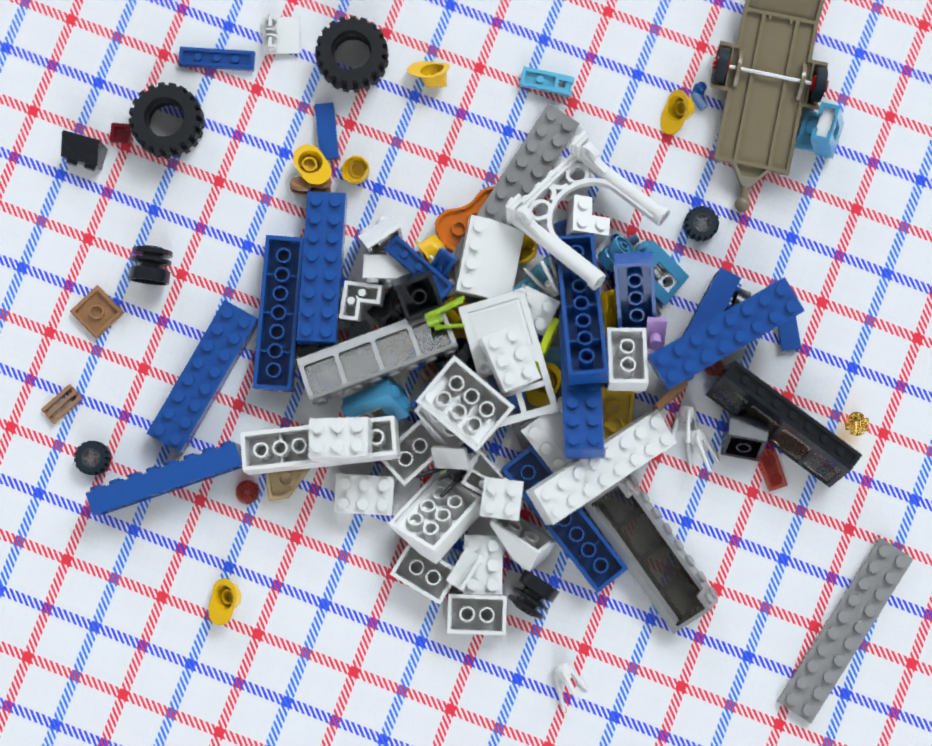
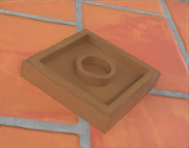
M98 285L70 310L96 339L125 313Z
M685 380L671 388L655 403L652 410L658 409L660 412L685 389L688 382Z

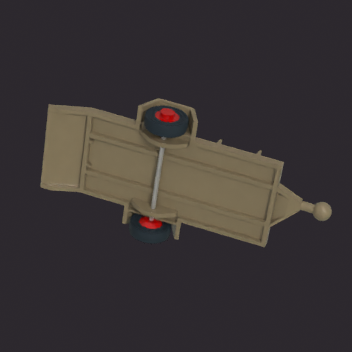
M745 0L737 43L724 41L719 43L712 64L713 70L710 87L725 90L727 93L713 160L732 164L741 187L740 197L736 199L734 204L739 212H745L749 209L750 202L747 199L749 189L768 172L789 175L802 107L819 110L818 102L821 101L824 92L827 91L829 81H827L828 63L812 60L824 0Z

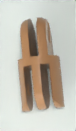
M297 176L290 181V190L297 195H307L308 191L331 192V180L329 179L320 185H313L304 180L302 176Z

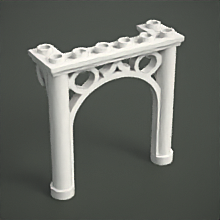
M583 131L579 136L576 135L572 139L571 154L567 158H563L554 170H550L541 183L538 182L528 195L522 197L518 193L514 198L512 197L507 201L505 205L507 225L519 228L586 281L587 286L592 290H596L602 285L606 275L563 242L553 229L552 217L561 200L577 189L599 186L616 193L658 226L667 220L670 210L665 206H660L606 165L599 158V150L592 143L588 142L587 133ZM579 170L585 173L582 180L570 178L575 171ZM589 171L598 178H589ZM566 177L567 183L558 185ZM549 193H551L552 195L550 198V203L547 200H544V198ZM538 207L547 208L548 213L546 215L537 217L533 214V211ZM547 222L548 231L542 228L539 224Z

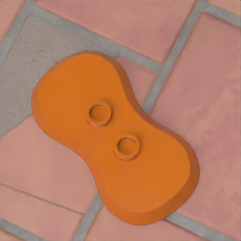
M495 186L481 190L469 204L459 208L448 209L438 216L435 221V231L446 249L454 251L466 232L469 217L477 215Z

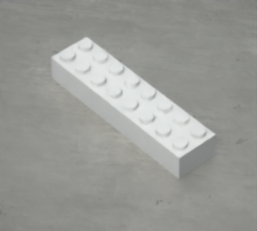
M658 409L647 411L604 440V458L574 459L528 489L526 493L545 525H554L677 442Z
M395 416L370 418L372 420V460L313 462L309 458V425L241 433L242 471L248 475L400 459L398 420Z

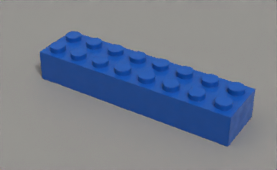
M312 191L307 193L297 327L298 345L331 347L338 343L347 213L346 193Z
M594 233L558 236L597 268ZM557 259L568 384L579 385L608 382L609 371L600 288L592 290L587 286L586 281Z
M266 235L252 387L255 390L294 392L304 238Z
M784 277L648 355V361L667 391L805 310Z
M226 300L223 301L146 434L180 453H185L258 327V318Z
M559 308L564 459L604 458L601 383L568 384L562 311Z
M227 441L221 443L220 448L209 447L201 450L202 454L192 453L183 456L184 460L176 461V459L167 461L164 467L153 466L147 468L146 473L135 472L127 475L128 479L118 478L109 481L107 486H102L101 484L90 488V492L85 493L92 515L102 516L241 469V445Z
M532 445L501 469L508 480L524 482L522 498L596 593L600 592L628 570L627 566L580 507L554 525H545L526 491L553 474V472Z

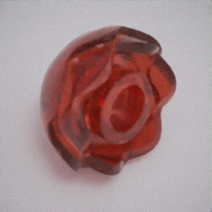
M251 480L240 482L235 490L236 498L243 504L255 502L259 497L258 485Z

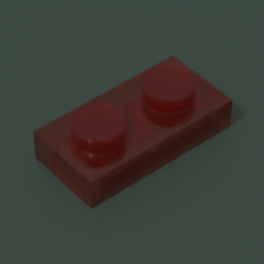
M773 449L762 453L758 463L768 492L788 486L776 450Z

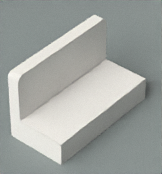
M433 446L431 448L435 468L470 470L478 461L477 454L467 453L466 447Z
M466 547L446 581L463 591L483 557Z

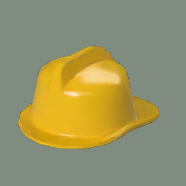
M419 61L408 66L407 72L412 76L420 77L426 87H445L447 85V71L450 65L448 63Z
M674 90L669 95L660 119V126L666 134H676L682 128L685 120H688L693 115V98L687 96L682 90Z
M302 145L295 150L293 162L304 180L313 185H320L329 180L332 170L331 166L317 147Z
M434 234L420 243L415 240V243L425 254L430 264L432 263L429 258L430 255L435 258L441 247L446 249L441 240Z
M547 362L546 367L554 394L556 395L561 387V371L555 364ZM539 372L541 378L538 379V380L535 381V382H538V381H542V380H543V379H542L541 372ZM545 386L526 391V398L533 406L542 407L550 403Z
M225 578L217 580L214 584L208 609L209 618L214 624H226L231 619L234 608L240 604L242 598L237 584H233L232 581Z

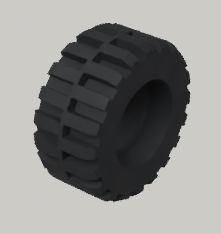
M345 16L340 17L339 22L336 23L333 20L329 23V28L324 27L322 30L323 35L318 36V45L315 47L319 70L328 83H332L336 89L342 88L343 92L348 93L349 90H353L354 93L360 92L359 89L364 88L366 91L370 89L372 83L376 85L379 82V77L384 76L385 68L388 67L389 55L386 39H384L382 31L377 29L376 24L373 22L368 23L366 18L361 17L358 20L356 16H350V19H345ZM359 40L369 47L370 57L363 66L357 69H345L336 63L335 51L345 41Z
M164 82L158 83V87H154L153 84L148 86L149 90L146 92L142 90L139 93L141 97L139 99L135 98L132 102L134 108L129 110L131 118L128 120L132 128V135L144 150L156 157L163 156L164 159H170L171 156L175 158L181 157L183 152L188 154L191 152L189 148L192 146L196 147L198 145L197 139L203 136L202 128H205V122L201 106L193 94L181 85L177 87L175 83L169 82L166 85ZM173 105L179 107L184 114L181 128L170 136H158L153 133L150 127L153 114L164 106Z

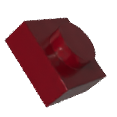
M111 123L110 142L130 144L131 126L129 124Z

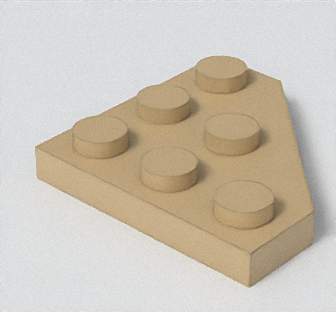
M311 468L265 473L269 501L290 498Z

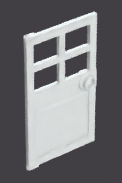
M519 288L514 290V292L458 307L462 323L465 324L464 330L477 375L485 382H487L485 377L493 374L479 340L486 335L518 323L534 362H538L542 381L522 386L502 395L505 398L516 394L521 413L506 417L498 428L548 413H558L560 408L555 398L526 299L525 289ZM545 386L550 405L527 411L522 392Z

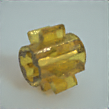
M853 412L849 417L846 416L845 430H850L851 435L860 436L865 431H868L869 418H864L863 413Z

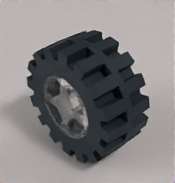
M697 206L686 215L684 230H686V234L690 236V239L704 242L711 239L717 232L719 217L715 214L714 210H710V207Z
M83 442L81 446L77 447V452L74 453L76 467L87 475H99L110 466L111 453L108 447L101 442Z

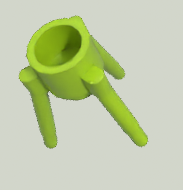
M461 296L436 310L425 313L429 328L434 327L435 331L440 329L465 327V324L441 325V322H444L442 313L463 304L465 297Z

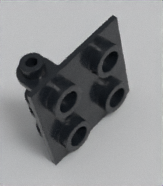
M393 288L385 294L383 307L372 306L367 311L381 327L405 319Z

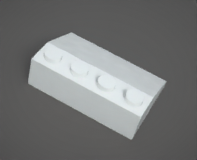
M471 215L467 223L453 293L486 300L513 292L524 232L489 218Z
M455 355L416 400L417 403L475 452L481 448L515 407Z
M562 396L556 400L560 408L558 413H548L534 417L521 426V432L553 473L574 460L564 459Z
M439 472L434 473L388 523L420 555L435 564L441 560L479 517L482 500L481 496L458 483L441 498L440 495L453 480L447 477L438 481V477L442 476Z

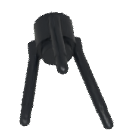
M435 468L418 474L416 477H425L446 469ZM447 469L445 474L438 477V481L447 477L452 480L454 479L442 492L441 498L458 482L462 481V476L467 473V470Z

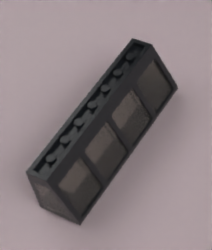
M736 360L726 366L705 394L731 415H740L746 418L761 419L762 421L769 422L767 442L829 488L849 473L862 456L861 453Z

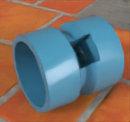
M622 236L615 237L609 243L610 246H606L598 254L600 263L612 272H614V254L634 253L631 243Z

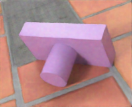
M647 317V354H652L664 347L667 318Z

